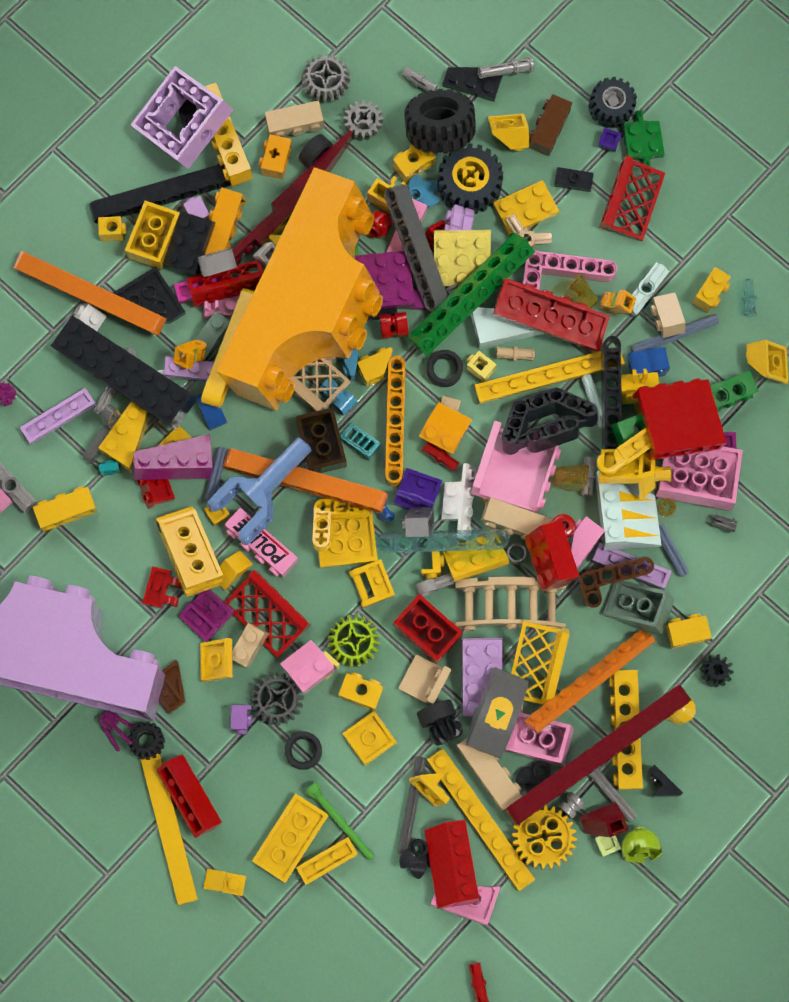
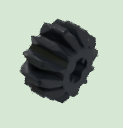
M717 654L715 659L710 655L708 656V661L704 660L702 662L705 667H701L700 671L706 674L702 675L701 678L709 679L706 682L707 685L713 681L714 688H717L719 684L723 687L726 685L725 681L730 682L732 680L729 675H732L734 671L728 669L732 666V663H725L727 657L720 660V654ZM716 667L719 668V673L717 675L714 674Z
M452 716L430 727L429 733L435 745L439 746L460 736L463 733V729L457 717Z

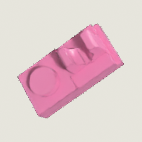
M239 296L215 300V302L211 303L204 301V319H210L216 311L224 317H232Z

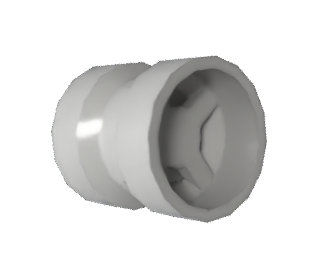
M570 791L566 796L565 802H561L557 807L565 815H568V818L573 819L576 811L582 809L585 803Z

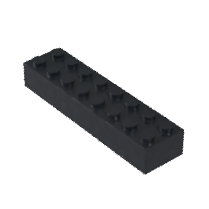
M73 315L51 344V347L59 354L175 431L197 401V398L192 393Z

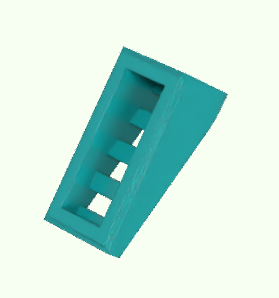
M350 423L340 435L344 442L368 460L381 447L379 441L353 423ZM352 430H354L355 433L351 436V438H347L348 434ZM358 434L361 435V437L357 440L356 443L353 442V440L357 437ZM363 439H366L367 441L360 447L359 444ZM371 443L372 446L366 451L365 448Z

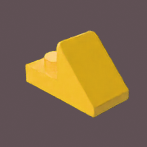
M444 773L419 775L409 779V782L435 807L447 804L450 799L445 794V791L437 786Z
M207 869L203 889L243 896L247 876Z

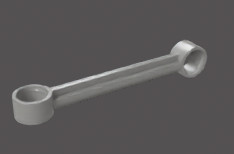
M516 543L508 548L506 555L509 563L518 565L524 561L526 549L523 545ZM519 548L523 553L522 559H512L509 555L510 550ZM451 573L435 579L425 580L417 584L416 588L418 593L424 597L456 582H454Z

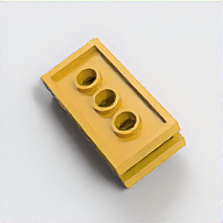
M193 506L155 518L157 529L186 597L223 585V573Z

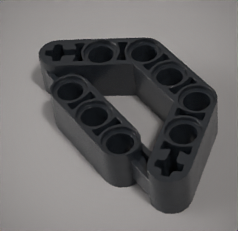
M558 387L519 399L513 403L502 433L503 451L506 454L513 455L519 449L527 447L530 452L538 453L573 441L579 437L580 428L593 427L597 424V406ZM555 413L563 416V418L531 428L526 432L529 422Z

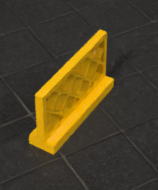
M523 620L511 674L520 677L516 668L524 663L529 672L520 678L524 679L531 674L537 682L527 688L526 693L529 696L525 695V701L545 705L547 701L555 697L570 634L569 629H560ZM526 626L535 628L538 634L528 639L525 634ZM549 631L557 633L555 640L549 644L543 637ZM541 637L546 646L536 651L531 642ZM529 644L534 653L524 658L520 650ZM548 648L551 653V659L543 662L538 654ZM536 655L541 665L531 669L527 660ZM543 667L547 672V676L539 681L534 672ZM539 686L543 692L541 699L533 697L530 690Z

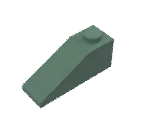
M217 311L204 325L196 340L207 344L203 361H207L222 343L230 322Z

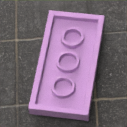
M462 638L463 717L473 716L475 708L479 706L483 688L487 687L491 669L496 667L502 670V638Z

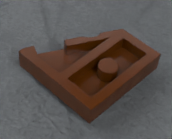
M177 660L162 670L165 678L159 701L169 714L186 703L180 667Z

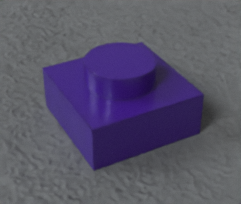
M604 128L598 147L616 152L622 133Z

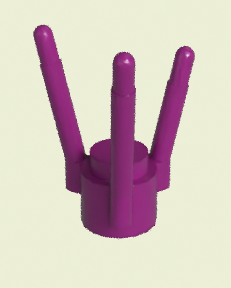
M108 710L99 718L98 722L102 725L101 729L106 733L112 745L119 752L120 748L110 731L115 730L131 745L132 741L117 726L119 724L118 721L134 730V725L120 717L116 712L113 714Z

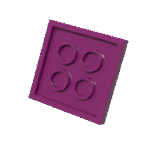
M404 251L355 255V260L365 265L380 295L383 296L381 309L415 306L411 268Z

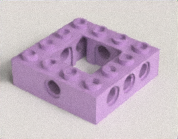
M175 66L132 122L131 126L189 169L232 113L233 109L217 95ZM188 99L200 109L193 114L194 117L181 130L179 139L165 127L185 100Z

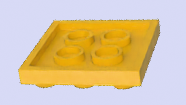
M347 507L337 508V510L344 512L347 510ZM370 511L366 518L332 519L331 545L327 551L319 552L320 568L378 561L372 511ZM320 522L317 524V527L324 529L328 524ZM320 535L319 544L322 545L324 538L323 535Z

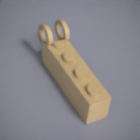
M490 497L486 502L480 522L485 523L484 526L491 529L496 527L503 529L502 532L508 535L518 534L521 536V539L526 541V535L540 525L550 523L552 519Z
M466 738L456 748L501 812H503L509 805L522 797L521 793L523 791L516 782L512 783L509 778L511 774L505 766L501 767L497 762L499 758L465 745Z

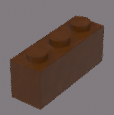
M552 94L550 100L546 99L542 108L545 111L543 115L539 114L535 123L537 128L535 131L532 130L529 136V141H531L530 149L550 156L571 111L573 102Z

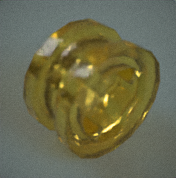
M668 498L662 500L658 506L659 513L664 517L672 516L676 511V503ZM670 504L672 511L665 512V508L662 505Z

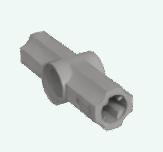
M0 462V487L24 513L31 511L38 502ZM16 483L14 490L9 491L7 489L9 484Z

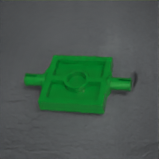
M638 110L635 111L636 122L623 123L622 125L626 154L633 157V160L643 161V164L651 167V159L663 158L665 155L660 122L644 121L643 111Z

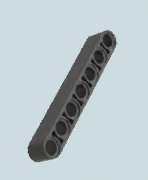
M404 184L387 188L384 194L419 293L425 308L428 311H433L448 295L408 187Z

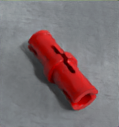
M427 442L422 449L423 452L435 459L436 463H441L452 472L460 463L447 454L446 450H441L430 442Z
M481 962L468 965L472 979L471 988L474 989L476 1002H489L485 986L487 982L483 977Z

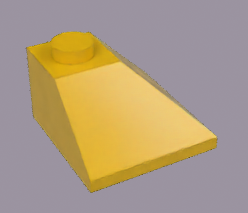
M524 113L488 116L492 134L507 147L516 151L529 148V126Z
M768 340L746 344L748 364L766 378L783 384L789 383L787 347Z

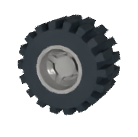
M607 77L604 78L603 82L599 81L597 86L593 88L588 108H590L589 113L593 115L592 119L594 121L599 120L598 124L600 126L603 123L606 124L605 128H609L610 125H613V128H617L618 124L622 126L625 121L628 122L637 103L636 93L633 94L635 89L629 87L630 83L628 81L624 83L622 78L616 80V77H612L609 80Z

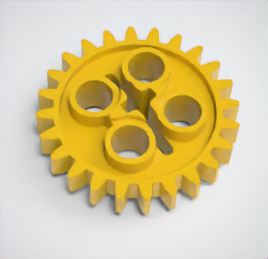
M546 805L543 810L540 809L520 823V826L514 825L513 827L518 832L512 833V837L517 839L512 843L513 846H518L515 853H522L520 860L527 858L526 865L533 862V869H536L537 865H541V870L543 871L545 865H548L549 869L552 870L553 864L559 868L560 860L566 863L565 855L571 857L572 853L570 850H575L576 846L572 842H576L577 838L571 835L575 834L576 830L570 829L573 826V822H566L569 816L562 817V810L555 813L554 806L549 811ZM548 822H553V823H555L556 826H557V829H555V830H550V829H548V828H547V823H548ZM535 826L538 832L531 834L528 832L527 827ZM557 833H561V834H562L561 836H552V835H555V834H557ZM542 834H544L545 837H548L547 841H544V839L541 838ZM527 839H537L532 842H527ZM557 841L561 844V848L558 850L553 849L551 843ZM538 845L541 847L542 852L534 853L531 847Z

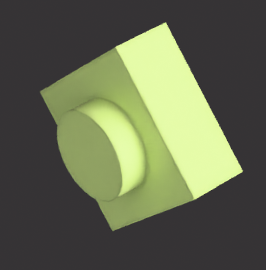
M616 835L594 838L602 857L621 849Z

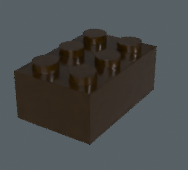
M329 408L296 416L300 438L312 450L305 457L308 470L324 473L347 467L334 409Z

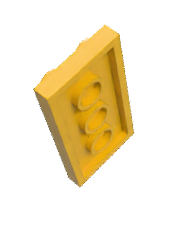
M295 793L252 862L286 883L329 815Z

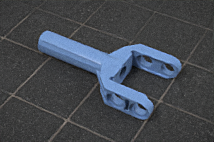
M298 437L259 478L230 477L209 499L207 506L212 512L223 509L243 490L261 508L240 530L238 536L243 545L251 543L273 520L272 491L312 451L311 447Z

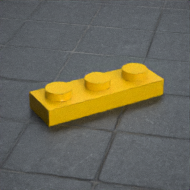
M347 837L296 868L304 883L308 885L357 856L358 853Z

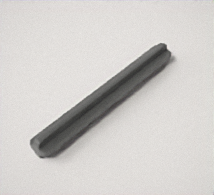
M421 756L415 757L412 777L423 775L426 758ZM411 783L398 846V853L400 854L408 849L420 793Z

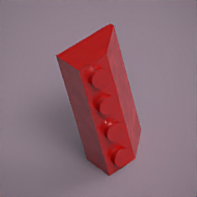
M466 820L445 822L425 829L424 833L428 846L437 909L477 903L479 894Z

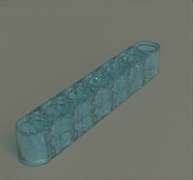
M505 529L432 531L430 536H424L428 540V545H422L419 540L420 537H406V531L385 532L376 540V547L379 551L385 553L500 550L508 545L511 536ZM503 535L506 542L499 543L496 540V536ZM458 536H464L467 539V544H460ZM477 536H484L486 543L480 544L477 541ZM439 537H445L448 541L447 545L440 544ZM382 538H387L390 541V546H384ZM401 538H407L409 546L402 545Z

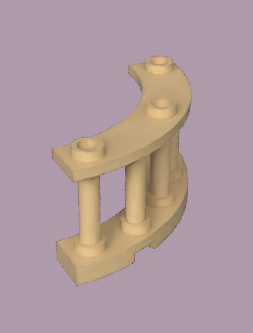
M488 577V580L478 581V578L456 581V588L463 589L465 593V621L456 622V626L463 628V631H475V628L506 626V629L510 630L522 627L523 620L515 619V591L517 588H525L529 591L530 620L525 621L555 628L566 627L565 623L556 622L555 602L557 590H563L565 586L546 591L548 594V621L537 620V591L542 589L538 581H535L533 577ZM495 588H505L507 591L508 619L493 620V591H495ZM483 589L485 591V620L473 621V593H475V590Z

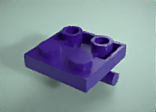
M406 468L396 493L394 505L408 510L410 508H432L443 480Z

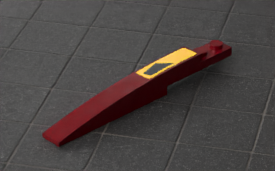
M351 130L344 134L271 203L273 212L232 249L237 265L240 264L246 254L249 255L255 249V245L260 248L264 243L269 242V236L277 235L286 226L314 167L330 173L353 140Z

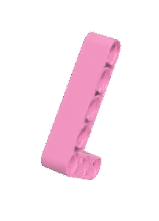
M535 251L525 261L522 284H532L536 286L535 289L539 290L541 274L611 282L615 278L617 265L610 260ZM535 259L538 261V264H531L530 260ZM548 262H555L557 266L551 267L548 265ZM573 264L575 269H569L566 265ZM590 266L594 271L589 272L585 267ZM604 269H610L612 274H606ZM534 277L536 281L530 282L527 278Z

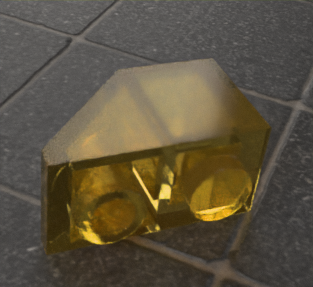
M589 465L556 467L554 485L566 491H583L587 485Z

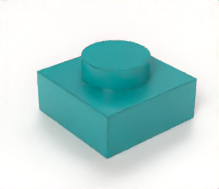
M107 460L99 465L102 477L121 473L118 461Z

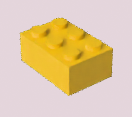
M144 201L125 248L127 258L162 270L164 267L163 261L180 212Z

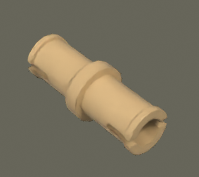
M513 346V348L496 347V359L505 358L517 361V359L534 360L535 357L534 348H518V346Z

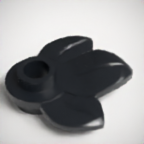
M538 761L532 767H525L520 770L515 782L526 784L525 791L528 793L550 777V767L547 763ZM538 768H542L544 770L543 775L537 774Z
M422 839L412 840L409 843L408 849L401 853L399 860L400 868L409 867L410 873L416 879H420L424 875L426 867H430L428 846ZM415 846L419 847V852H416Z

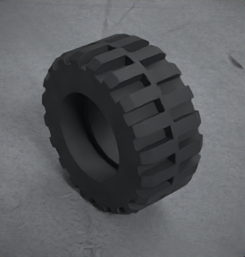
M437 89L436 91L429 90L427 93L422 92L417 97L411 99L404 111L408 141L416 149H422L426 153L438 154L443 152V154H446L449 151L455 152L460 147L463 148L467 143H470L476 133L474 104L465 94L463 95L459 91Z

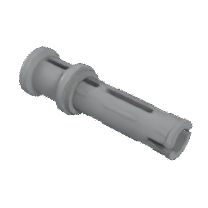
M527 56L526 59L517 60L515 58L507 63L478 67V76L482 79L510 73L518 75L520 72L526 71L531 73L534 71L533 59L531 56Z

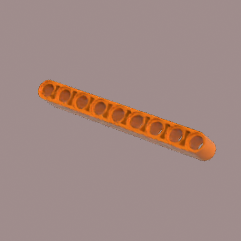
M20 251L13 268L157 336L160 335L167 320L146 308L26 252Z
M229 448L222 467L235 473L259 478L275 460ZM295 467L279 484L376 513L383 512L388 494L384 491L300 467Z

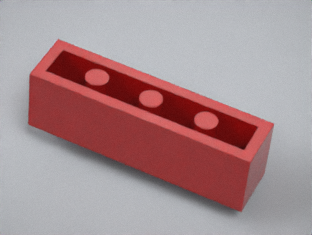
M183 754L166 761L156 769L195 839L212 831L222 823Z

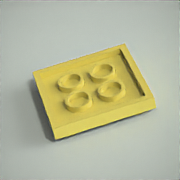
M434 230V260L444 286H460L490 257L491 230Z

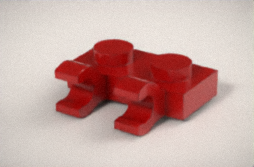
M152 566L142 602L143 605L162 609L163 604L173 607L178 606L179 599L177 597L166 595L168 585L182 589L179 579L171 577V570Z

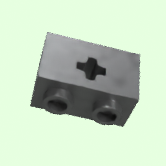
M410 508L409 512L405 515V519L402 520V529L406 531V537L430 536L435 526L434 508Z

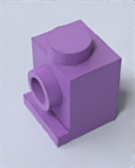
M231 705V730L235 731V734L246 735L248 726H252V714H248V712H252L251 705Z

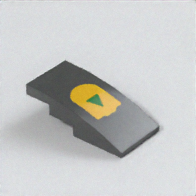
M496 667L492 668L487 687L483 688L479 706L474 710L465 745L497 758H502L517 722L529 681Z

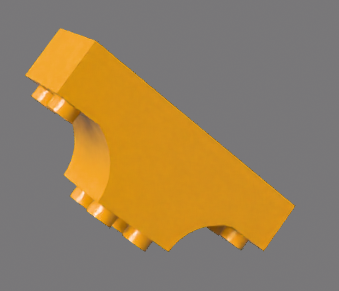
M314 167L216 370L237 396L277 411L281 402L287 403L293 395L295 383L289 380V378H292L307 364L327 357L349 359L353 349L359 351L363 347L367 337V330L364 326L369 315L375 317L379 313L383 296L380 295L365 265L355 260V246L361 234L367 235L370 232L374 222V215L371 214L366 200L363 198L355 181Z

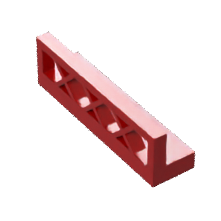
M256 260L240 264L236 268L203 277V275L187 278L194 307L204 305V301L211 303L215 302V300L238 296L243 288L255 291L264 273L260 261ZM251 268H258L257 272H248ZM232 273H239L238 277H230ZM213 278H221L218 282L212 281ZM197 282L203 283L202 286L193 288L192 284Z

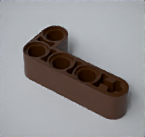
M642 556L583 572L580 576V585L586 605L596 608L601 604L600 586L650 574L654 569L652 559ZM644 560L650 563L648 570L645 571L643 568H638L639 573L635 574V568L632 563L636 562V566L642 565ZM629 565L632 568L631 573L623 575L621 573L622 566ZM604 570L612 571L613 576L610 580L602 578ZM585 575L593 576L594 582L591 585L584 584L583 577ZM592 593L597 594L599 597L598 602L595 604L588 601V596Z

